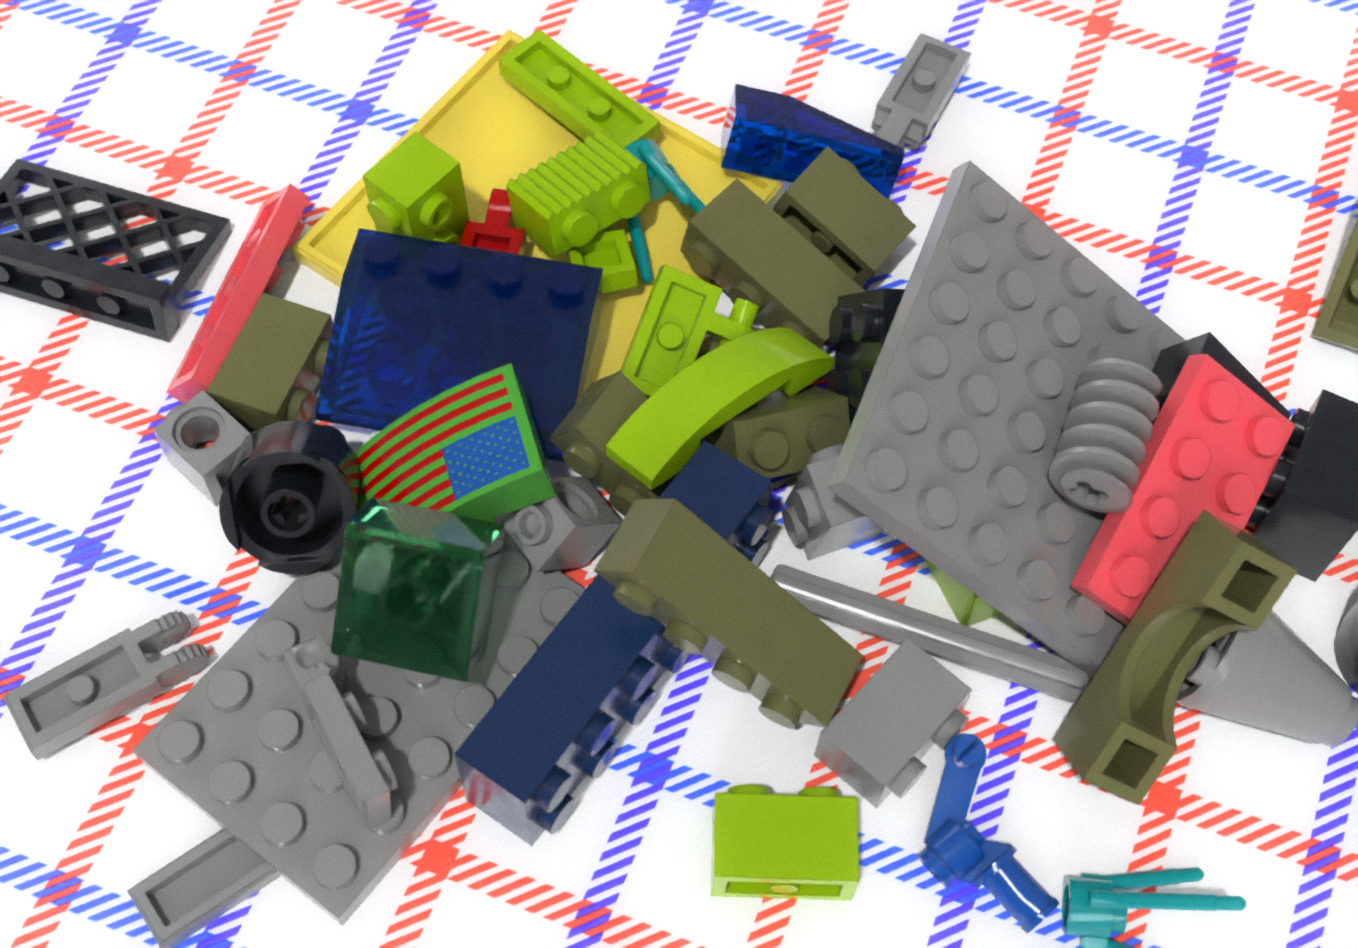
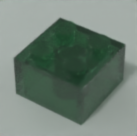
M372 497L346 522L331 653L467 682L487 651L505 525Z

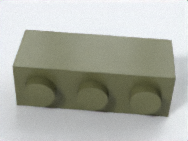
M738 178L688 222L680 251L685 255L691 268L703 277H710L729 294L733 304L736 298L755 303L759 306L756 319L766 328H791L826 353L836 345L830 340L829 322L832 310L838 305V296L865 292V290Z

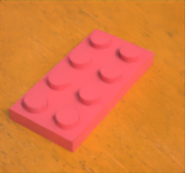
M1208 354L1189 355L1153 424L1151 439L1144 444L1146 446V457L1137 466L1140 478L1138 483L1130 489L1133 494L1132 505L1123 512L1107 513L1070 586L1127 626L1203 510L1244 530L1296 425Z

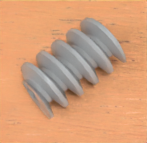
M1113 357L1096 360L1083 368L1077 379V390L1070 401V411L1063 422V433L1056 444V455L1049 466V480L1054 488L1067 500L1082 508L1100 513H1119L1126 511L1132 505L1133 494L1130 489L1139 481L1140 474L1137 466L1145 460L1146 446L1144 444L1152 437L1153 426L1151 422L1159 413V402L1154 396L1161 392L1163 384L1156 374L1145 366L1130 360Z

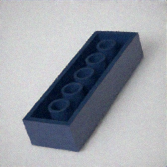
M704 441L658 499L676 498L756 566L763 558L769 545V541L764 539V533L773 517V511L768 509L772 481L707 441ZM598 574L454 753L466 801L531 847H533L544 831L552 835L563 825L575 805L576 799L571 796L586 775L595 779L601 774L616 750L617 745L612 742L626 722L633 726L640 722L656 697V691L652 689L666 670L673 674L676 673L690 655V653L679 649L665 639L663 632L666 627L655 618L637 614L616 601L612 595L615 587Z

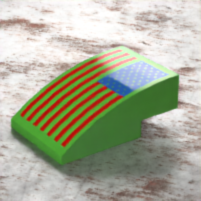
M512 363L478 375L415 407L385 427L355 453L361 472V498L358 517L370 569L374 575L500 531L496 517L556 496L528 400Z

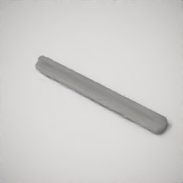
M783 564L777 565L770 577L817 617L900 645L909 638L930 655L1069 702H1077L1084 690L1087 674L1065 658Z

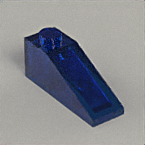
M740 84L734 85L721 131L722 168L793 183L828 146L839 157L851 162L857 168L860 175L886 198H890L905 157L903 148L794 97Z

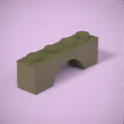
M1203 510L1053 738L1081 778L1132 803L1140 805L1178 749L1174 734L1175 705L1183 681L1194 662L1209 645L1228 633L1238 630L1258 631L1298 570L1255 536Z

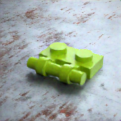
M664 264L659 269L620 372L649 398L667 381L696 360L705 334L719 340V347L735 338L755 332L751 328L759 306L748 300L736 298L729 318L714 313L723 290L722 288Z

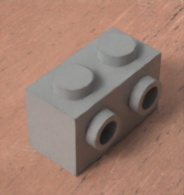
M844 444L825 448L808 458L809 464L806 465L802 474L797 477V482L785 501L787 507L782 510L786 532L794 545L802 544L807 560L878 537L884 530V528L827 488Z

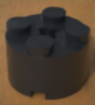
M297 420L282 421L250 433L246 436L235 456L220 498L219 516L226 538L238 552L242 548L259 560V566L272 572L299 574L314 571L325 566L349 542L355 530L361 498L359 461L351 447L347 444L345 436L339 429L333 426H321Z

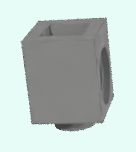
M202 390L187 403L179 404L171 409L164 417L162 423L153 429V432L167 461L217 507L235 456L250 432ZM215 441L212 445L206 448L196 449L200 444L204 442Z
M551 477L556 493L555 497L512 511L504 518L501 524L537 572L585 567L622 522L586 477Z

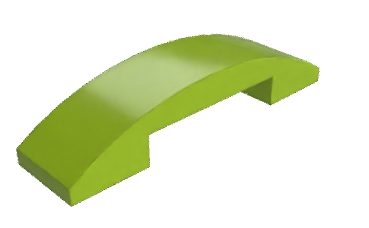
M767 328L735 338L685 367L652 394L606 445V456L650 490H653L681 471L700 447L703 437L777 388L792 397L834 369L835 358L791 328Z

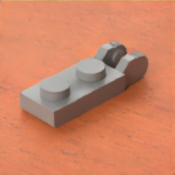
M177 610L174 612L169 611L165 615L162 614L160 618L153 619L132 631L127 628L6 693L3 699L30 753L37 761L163 692L164 689L162 687L178 685L189 679L190 676L202 671L207 666V662L210 661V657L204 646L200 643L187 644L183 648L180 647L178 651H173L149 664L144 655L146 653L161 652L170 647L172 643L184 638L189 633V630L192 629L186 614L182 611L177 612Z

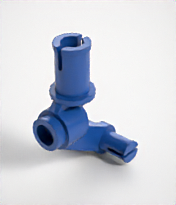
M967 733L958 734L951 738L945 747V765L923 841L926 847L917 857L925 868L946 888L955 879L960 882L972 883L976 889L983 885L1022 926L1023 931L1028 934L1060 902L1055 897L1052 898L1013 856L1017 849L1012 844L986 841L977 829L966 820L980 770L986 762L987 753L983 741L978 736Z

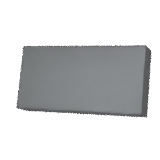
M223 828L126 891L159 947L174 948L281 876L273 866L261 860L240 843L232 833Z

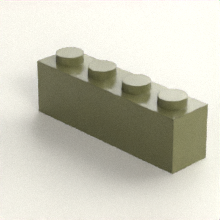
M676 498L635 499L594 569L598 575L615 587L612 595L616 601L637 614L655 618L666 627L663 632L666 640L685 652L702 655L714 665L711 673L717 680L732 689L752 694L761 702L758 707L759 712L774 723L786 728L794 729L797 723L828 727L864 656Z

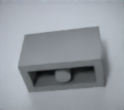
M907 638L830 721L828 727H825L820 732L814 756L876 809L891 792L901 799L911 790L927 768L920 761L921 758L934 744L945 750L950 739L960 734L968 723L969 718L962 711L972 689L911 639Z

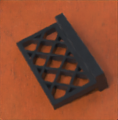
M17 158L0 179V223L15 219L19 230L0 234V292L169 342L180 326L177 310L232 232L230 219ZM25 182L43 186L49 190L48 192L18 200L14 198V195ZM86 199L98 202L102 206L70 216L65 208V205ZM57 208L61 217L30 227H26L23 216ZM139 214L151 217L155 221L154 223L126 231L122 230L118 220ZM107 223L110 224L114 232L112 235L83 243L80 242L76 233ZM190 230L206 233L202 240L179 247L176 246L172 237L173 235ZM68 234L72 246L54 250L35 243ZM163 238L168 250L135 259L130 247ZM122 250L127 262L109 266L88 259ZM176 266L179 272L171 284L143 276Z

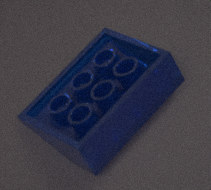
M359 228L342 277L315 412L316 419L382 431L398 418L440 393L478 375L512 363L525 391L545 459L565 462L562 458L563 452L549 438L583 393L601 317L603 269Z

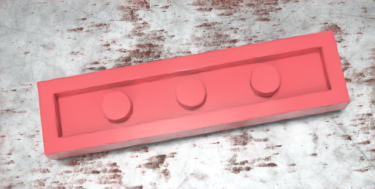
M289 184L262 203L166 391L167 394L178 401L187 403L202 390L207 391L263 293L268 294L279 280L282 268L277 263L283 251L292 247L301 235L305 222L300 217L310 198L292 184Z

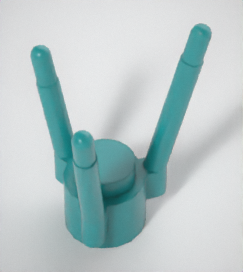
M640 139L625 147L626 150L646 164L651 201L662 198L670 191L683 205H688L695 214L705 207L701 200L680 178L673 165L667 161L655 141L652 139ZM638 213L634 217L627 219L641 279L644 283H650L653 279V274Z
M1197 867L1111 875L1081 873L1080 878L1067 876L1065 879L1062 896V929L1066 935L1080 936V948H1134L1110 939L1111 932H1125L1128 909L1241 911L1245 909L1247 903L1241 896L1126 892L1125 890L1198 882L1204 878V872Z

